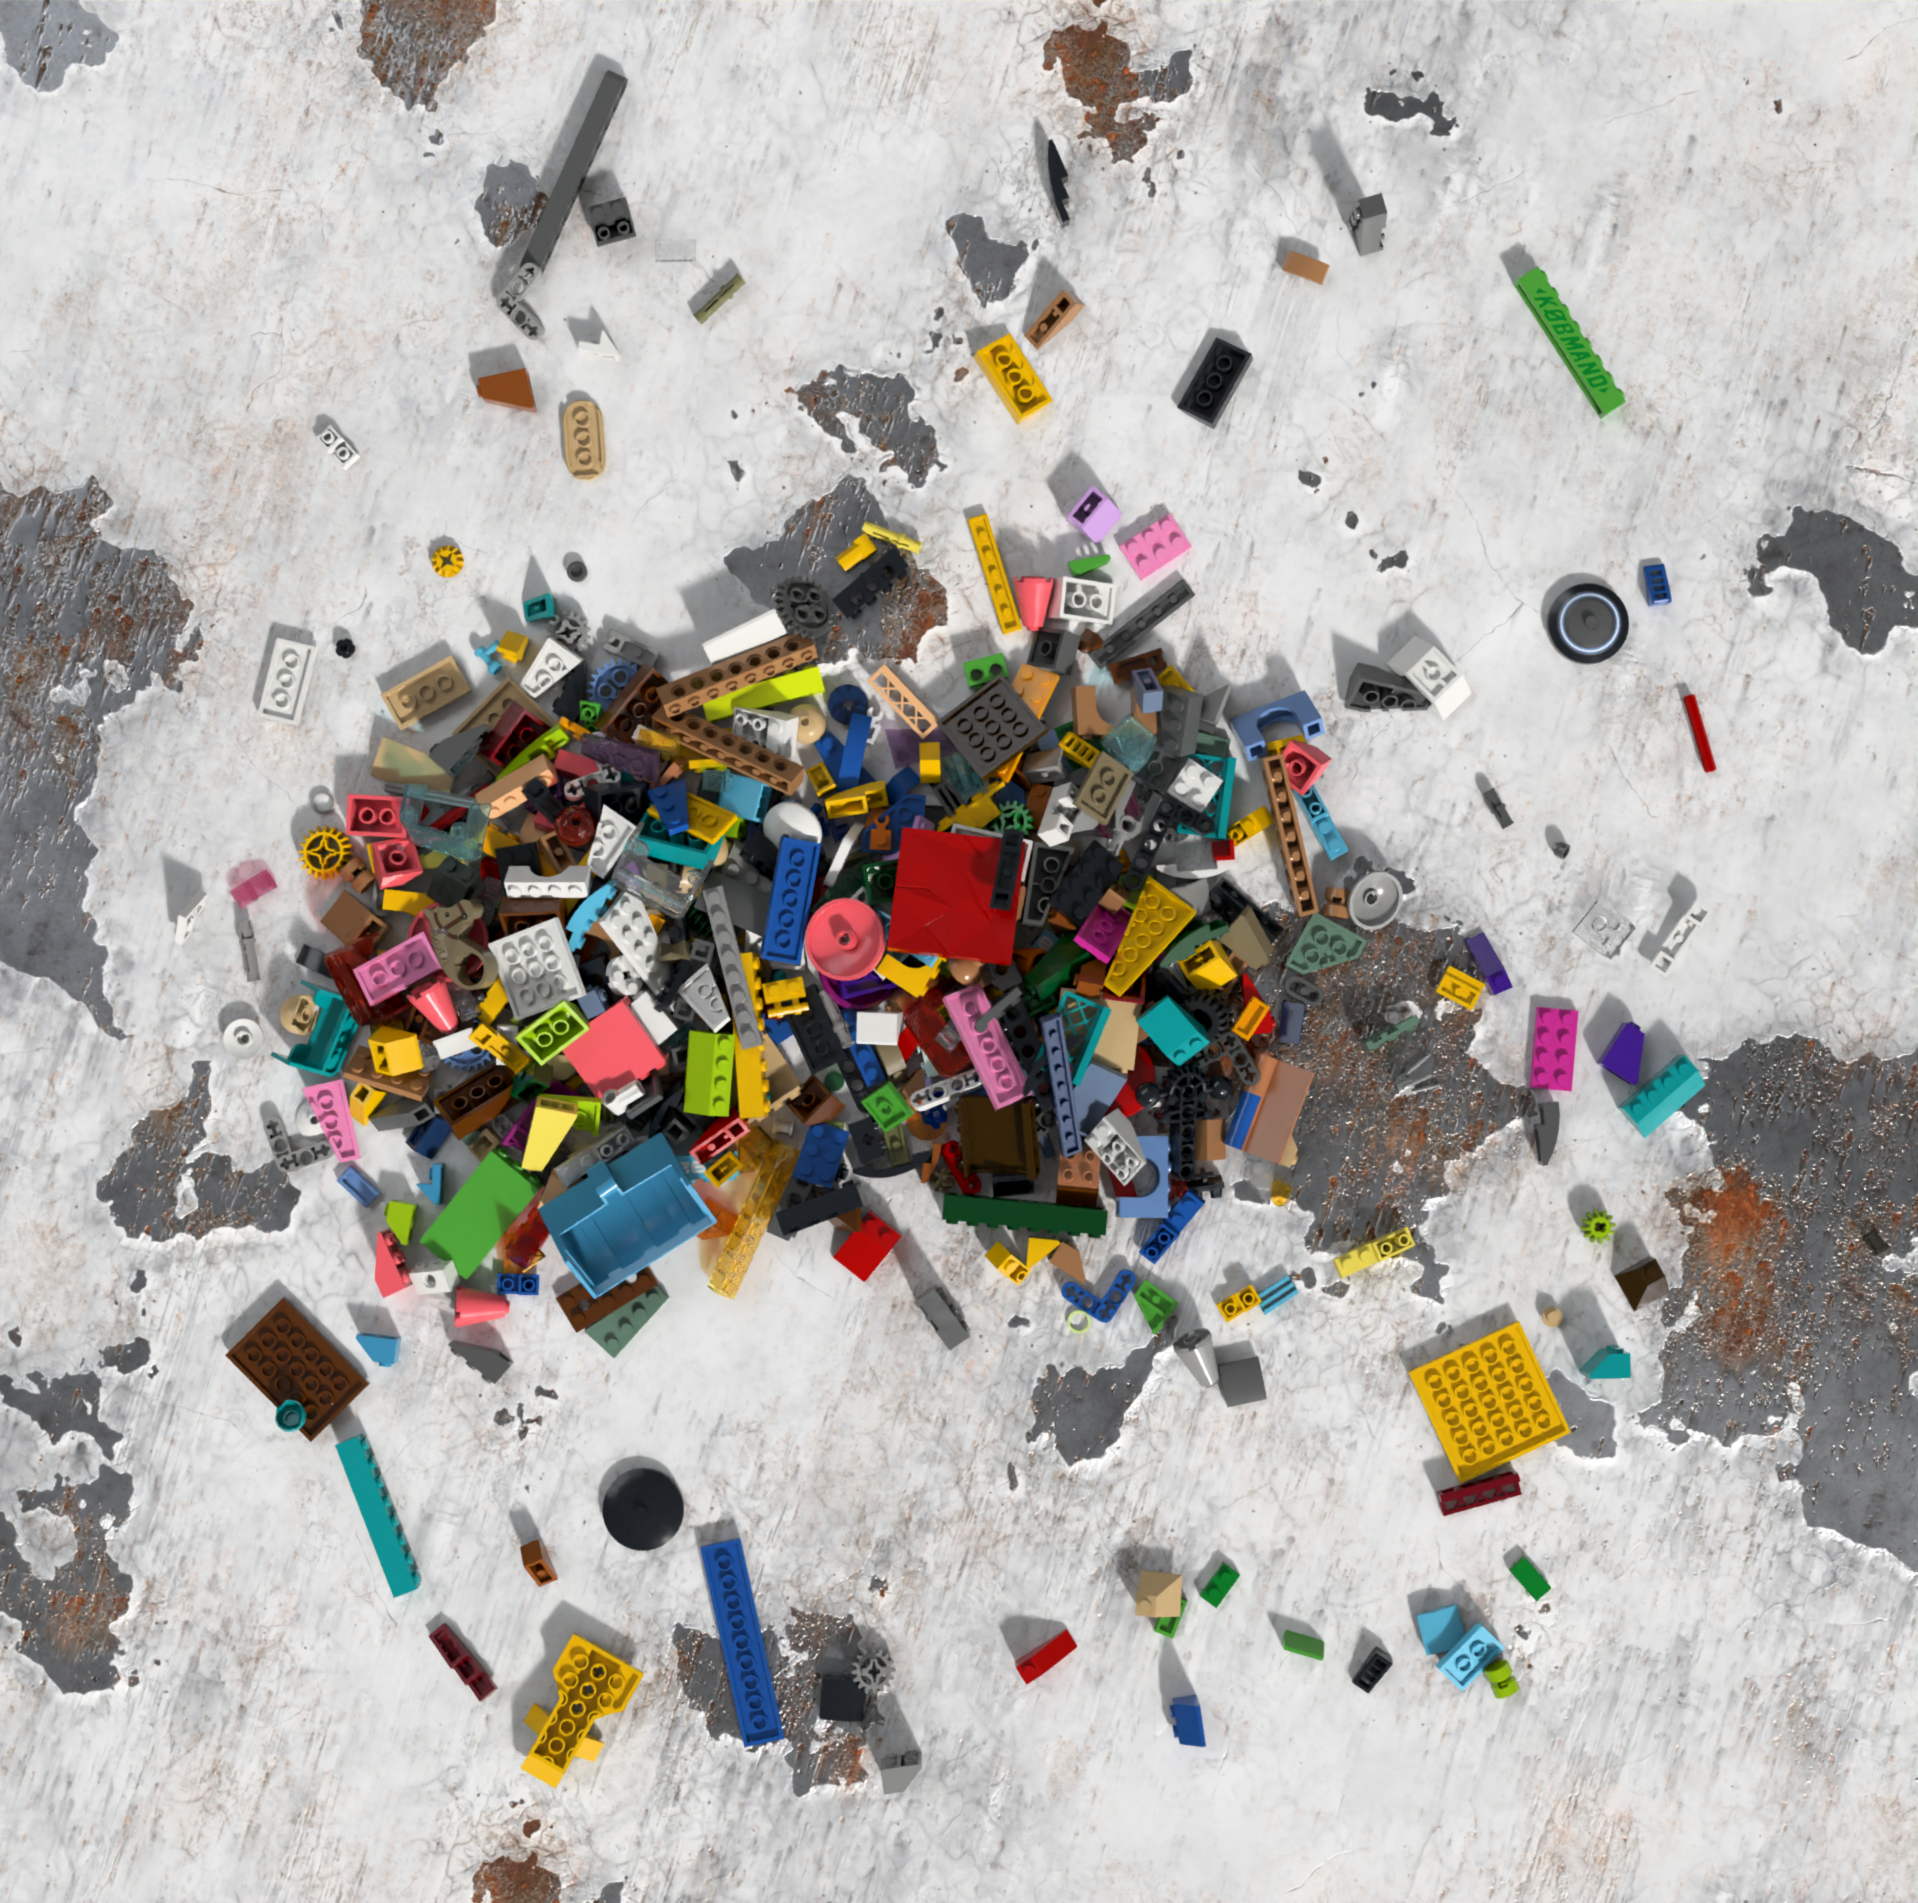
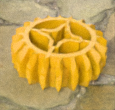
M325 825L322 830L320 826H317L316 833L310 829V837L307 835L303 836L306 842H299V845L303 846V850L297 851V853L303 854V857L298 859L299 862H305L302 865V869L309 868L307 874L312 875L314 873V878L319 879L321 876L322 880H327L328 875L330 879H335V873L340 876V869L345 866V863L351 861L347 858L348 856H353L354 853L348 851V849L352 848L353 845L346 844L349 841V837H343L344 832L341 830L337 832L336 827H332L330 830L329 826ZM323 837L319 847L312 849L313 844ZM330 837L337 841L340 850L332 848ZM326 849L329 852H333V854L329 853V855L325 856L317 852H322ZM311 855L319 858L320 864H322L321 869L313 863ZM334 857H339L338 862L328 869V866L331 865V860Z

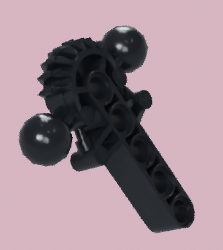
M1183 1063L1180 1066L1173 1065V1070H1167V1076H1161L1164 1079L1162 1087H1158L1153 1082L1139 1084L1135 1090V1099L1142 1107L1155 1106L1160 1099L1164 1101L1160 1110H1156L1153 1113V1118L1164 1124L1170 1123V1173L1183 1181H1189L1195 1175L1196 1121L1211 1119L1213 1116V1111L1208 1109L1206 1102H1204L1207 1099V1094L1213 1099H1225L1231 1093L1232 1084L1228 1077L1220 1074L1214 1075L1208 1082H1204L1207 1075L1200 1068L1194 1067L1192 1064Z

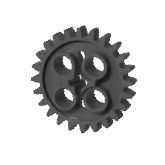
M801 575L796 578L792 576L778 586V591L775 592L777 598L774 599V602L779 605L775 609L781 612L777 616L784 618L782 624L787 623L789 625L788 630L794 629V635L800 632L801 638L807 636L808 639L813 637L817 639L832 627L831 624L834 622V619L831 617L835 613L831 609L834 608V605L829 604L831 598L825 596L827 591L820 590L822 585L816 586L814 579L809 582L807 576L802 579Z

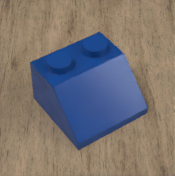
M1197 1695L1172 1698L1173 1705L1169 1706L1171 1718L1175 1717L1176 1725H1172L1174 1738H1178L1179 1743L1182 1745L1206 1747L1201 1708Z

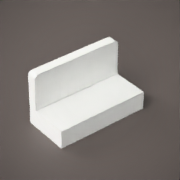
M472 1026L432 1041L433 1045L437 1048L440 1059L442 1060L478 1047L468 1038L475 1030Z

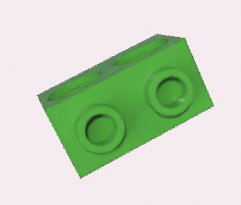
M1002 653L963 663L969 689L979 690L997 675H993L990 672V668L994 665L1001 667V674L1005 679H1008ZM978 670L982 673V678L980 680H973L970 676L971 673Z

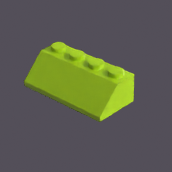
M689 1030L683 1112L729 1117L735 1043L734 1034L730 1032L717 1031L715 1033L714 1031Z

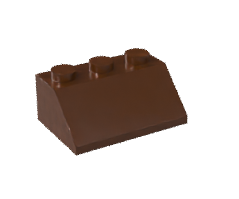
M502 896L498 915L505 937L559 917L568 940V930L566 929L568 925L567 906L564 898H508V896Z

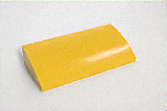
M1010 333L976 352L974 359L1016 424L1031 417L1053 401Z

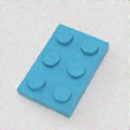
M1477 1622L1436 1664V1667L1463 1691L1505 1647L1484 1626Z

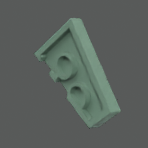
M1412 1015L1359 1043L1363 1050L1371 1052L1381 1047L1380 1044L1385 1041L1391 1042L1399 1037L1398 1034L1403 1031L1408 1033L1416 1029V1024L1420 1023L1417 1015Z

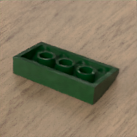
M898 859L861 865L866 904L869 906L893 902Z

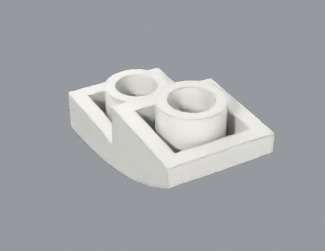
M331 425L315 438L345 470L360 458L355 450Z

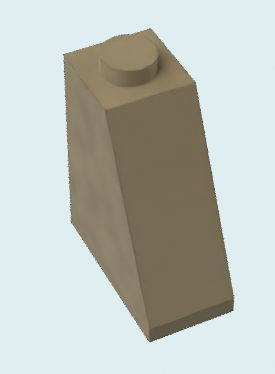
M1247 905L1228 926L1229 932L1223 934L1219 940L1252 968L1257 970L1261 965L1265 967L1272 959L1270 954L1274 948L1251 907Z

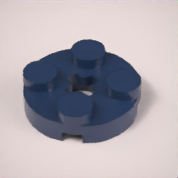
M845 684L837 687L830 693L828 710L831 717L838 723L850 725L852 713L866 715L868 700L865 693L858 686ZM849 699L850 702L854 703V705L851 706V710H847L846 707H842V704H844L845 700Z

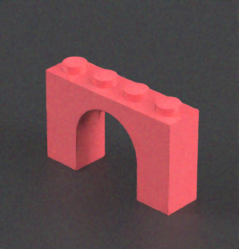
M559 749L554 763L558 775L573 780L599 771L594 759ZM590 780L587 786L599 783L596 780ZM583 802L579 807L569 811L579 820L585 822ZM537 811L534 820L535 829L547 833L557 830Z

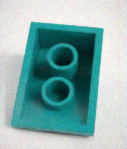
M1168 995L1136 1019V1022L1161 1051L1177 1066L1182 1065L1210 1043L1205 1027Z

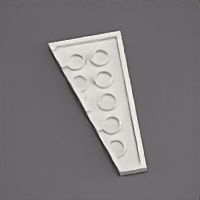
M630 881L627 882L599 921V924L657 996L665 987L663 984L665 979L671 974L670 964L659 962L658 944L660 941L635 883ZM678 992L670 1007L666 1008L668 1012H674L677 999L680 996Z

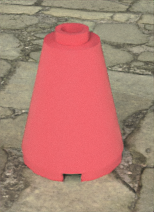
M1021 576V580H1018V577H1013L1022 625L1027 627L1028 631H1039V627H1043L1054 577H1049V581H1046L1047 578H1044V576Z
M440 975L436 976L437 981L431 982L429 979L411 991L412 996L407 995V998L441 1033H447L448 1035L458 1029L459 1020L446 981Z
M456 1286L455 1327L504 1318L505 1313H509L510 1301H506V1297Z

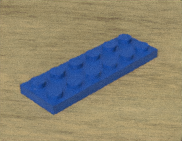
M780 837L759 958L800 965L821 848L820 843Z

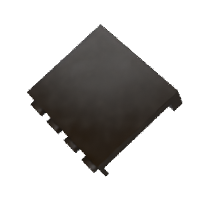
M962 1095L955 1104V1113L958 1114L959 1118L957 1132L960 1133L961 1138L959 1140V1151L962 1152L961 1170H964V1178H968L970 1173L1027 1174L1028 1180H1036L1040 1173L1034 1096H1028L995 1111L988 1095Z

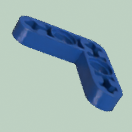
M1121 1270L1102 1299H1099L1072 1281L1062 1285L1061 1294L1067 1301L1098 1321L1107 1323L1114 1317L1135 1284V1275L1131 1270ZM1130 1274L1131 1282L1124 1284L1123 1288H1126V1291L1123 1292L1120 1287L1115 1285L1116 1283L1121 1285L1123 1282L1122 1275ZM1071 1286H1074L1073 1290L1077 1294H1079L1080 1291L1084 1292L1079 1296L1078 1302L1074 1301L1076 1299V1296H1074L1073 1294H1070L1069 1296L1066 1295V1287L1070 1288ZM1117 1290L1121 1293L1119 1301L1114 1302L1109 1298L1112 1291ZM1086 1296L1093 1299V1304L1089 1308L1081 1304L1082 1299ZM1105 1300H1107L1110 1304L1114 1305L1115 1308L1112 1309V1307L1110 1306V1308L1108 1309V1313L1110 1315L1108 1317L1104 1316L1103 1318H1101V1313L1099 1312V1310H1104L1107 1307V1304L1104 1303Z

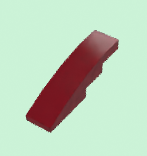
M443 1623L429 1635V1638L448 1666L456 1671L465 1685H469L480 1702H483L498 1689L475 1656L446 1623Z

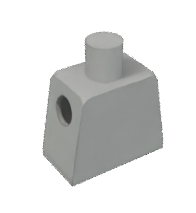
M1207 878L1191 880L1169 889L1170 892L1197 911L1191 922L1197 919L1203 921L1202 914L1211 910Z

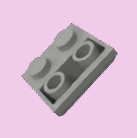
M913 1750L905 1752V1755L897 1756V1754L893 1753L885 1755V1758H881L880 1771L884 1795L904 1792L922 1768V1752L917 1753V1751Z

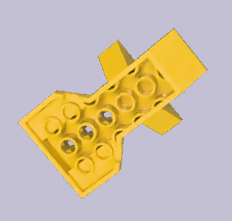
M573 1633L552 1670L560 1698L552 1712L534 1703L523 1721L539 1736L520 1769L556 1789L574 1756L594 1762L605 1743L588 1734L589 1729L595 1719L624 1711L644 1672L595 1642H590L580 1635ZM601 1666L603 1667L602 1671H604V1674L600 1673L598 1676L595 1674L596 1670H594V1667L598 1668ZM590 1684L593 1686L594 1692L590 1691L587 1694L584 1692L586 1689L583 1687ZM581 1703L584 1710L576 1712L573 1704Z

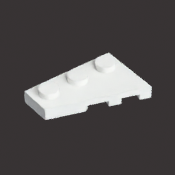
M604 804L586 866H590L592 872L604 879L639 828Z

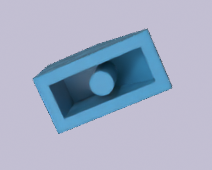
M363 1332L356 1335V1340L373 1362H379V1366L391 1367V1364L398 1362L401 1337Z

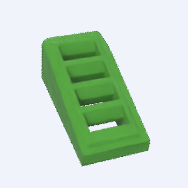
M1101 555L1068 562L1067 566L1072 577L1079 578L1110 563L1111 557L1110 555Z

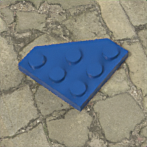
M905 794L877 819L879 823H884L886 815L889 816V823L885 829L891 830L890 851L870 850L871 829H877L873 822L862 831L861 852L893 855L900 851L902 828H912L915 816L921 815L925 817L926 795Z

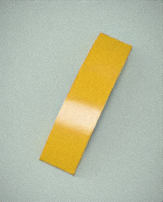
M483 1022L468 1036L482 1050L487 1049L515 1072V1075L533 1061L510 1039Z

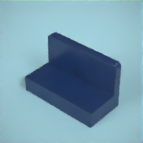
M436 1114L435 1117L416 1126L405 1143L413 1151L433 1159L451 1130L446 1122Z

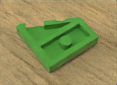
M1144 1279L1133 1295L1153 1334L1156 1335L1176 1308L1178 1302L1146 1279Z

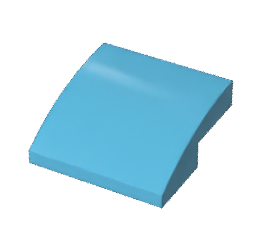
M1457 1604L1437 1607V1610L1417 1613L1416 1615L1426 1656L1451 1650L1465 1636Z

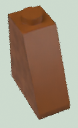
M526 368L478 378L479 385H476L477 393L486 403L532 413L537 412L531 381Z

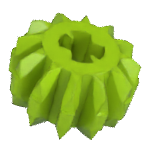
M1594 1209L1593 1215L1590 1212L1586 1213L1588 1219H1581V1222L1586 1223L1585 1226L1580 1227V1230L1586 1231L1583 1237L1589 1238V1241L1592 1243L1597 1240L1599 1244H1602L1603 1238L1606 1241L1610 1240L1608 1234H1615V1231L1610 1229L1615 1227L1616 1223L1610 1222L1613 1216L1607 1215L1605 1210L1599 1213L1597 1209ZM1596 1223H1600V1224H1601V1226H1599V1227H1601L1600 1230H1596V1229L1594 1228V1227H1597V1226H1595Z

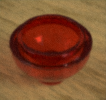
M569 806L557 815L554 825L555 833L560 841L566 845L582 846L593 838L596 831V822L591 812L586 808ZM577 819L580 824L575 826L572 824V821Z

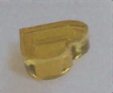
M1277 1180L1269 1182L1267 1189L1272 1195L1271 1201L1276 1206L1285 1205L1293 1187Z

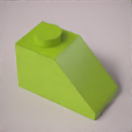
M391 1200L389 1204H386L384 1215L387 1216L386 1222L402 1245L411 1244L418 1203Z

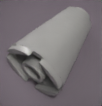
M1201 1328L1194 1330L1195 1334L1189 1336L1188 1333H1185L1173 1342V1349L1201 1386L1210 1388L1217 1384L1219 1374L1211 1333L1208 1329Z

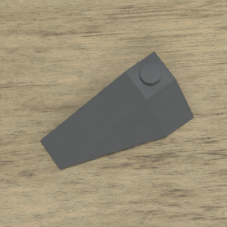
M1358 662L1349 678L1344 707L1360 712H1370V709H1382V712H1387L1389 709L1399 708L1402 711L1427 710L1431 702L1410 681L1376 666Z

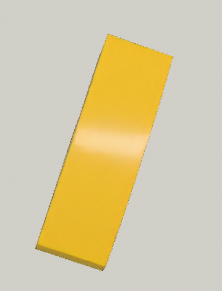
M885 780L860 785L826 799L828 819L869 813L870 808L888 806Z

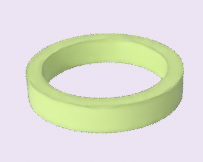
M1075 1310L1068 1317V1326L1075 1333H1083L1090 1326V1317L1085 1311ZM1075 1313H1083L1088 1319V1324L1083 1330H1075L1070 1325V1318Z

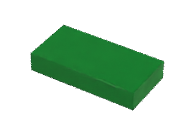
M1524 1556L1508 1569L1536 1602L1551 1589L1550 1585Z

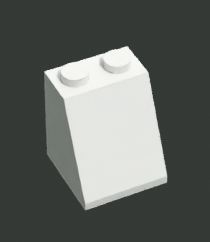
M642 989L632 997L634 1002L630 1004L631 1009L658 1046L682 1025L667 1009L660 1013L653 1008L657 1002L655 1000L656 995L651 989L647 991Z

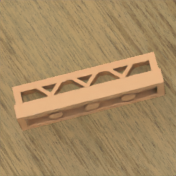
M886 664L867 680L923 740L935 728L939 727L936 723L939 719ZM881 673L887 678V687H878L874 682ZM890 690H898L901 693V702H893L890 699ZM896 704H901V710L896 706ZM904 704H910L915 707V717H908L904 714ZM918 711L923 717H918ZM918 719H926L931 724L924 733L918 729Z

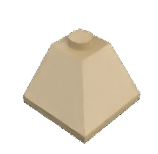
M1142 1570L1136 1594L1135 1615L1179 1617L1183 1575Z

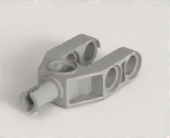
M1133 777L1108 822V832L1113 837L1107 850L1109 852L1112 850L1111 854L1114 856L1119 855L1124 842L1134 838L1149 826L1161 800V795L1151 790L1152 792L1148 795L1144 804L1140 806L1137 820L1132 816L1126 815L1124 809L1137 781Z

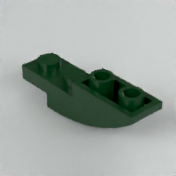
M1197 919L1187 924L1152 963L1160 968H1166L1171 963L1188 959L1189 956L1196 954L1195 946H1201L1208 940L1218 939L1223 934L1228 933V924L1218 919L1209 923Z

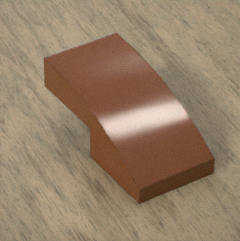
M934 1142L932 1162L923 1163L921 1183H926L932 1175L940 1156L942 1143Z

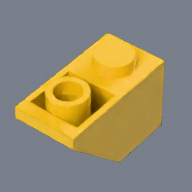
M507 630L496 651L501 654V658L515 664L517 661L523 662L530 639L527 636Z
M1263 805L1228 827L1226 833L1230 839L1234 840V846L1236 847L1273 824V818L1266 806Z
M358 1082L350 1095L351 1116L363 1126H367L370 1121L368 1117L376 1112L387 1092Z
M999 1241L984 1255L1017 1286L1031 1272L1021 1260Z

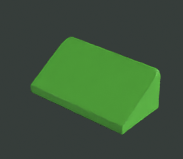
M1285 1630L1281 1642L1284 1650L1323 1660L1324 1641Z

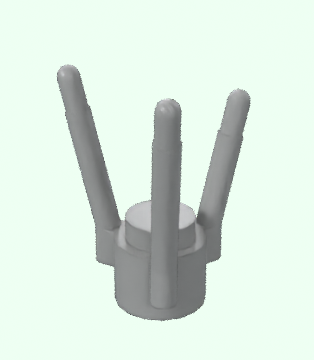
M1427 1053L1403 1074L1397 1076L1398 1080L1394 1084L1400 1096L1406 1095L1407 1097L1413 1093L1440 1087V1084L1437 1083L1415 1088L1414 1085L1431 1078L1432 1074H1427L1413 1081L1410 1077L1406 1078L1407 1075L1431 1056L1430 1053Z

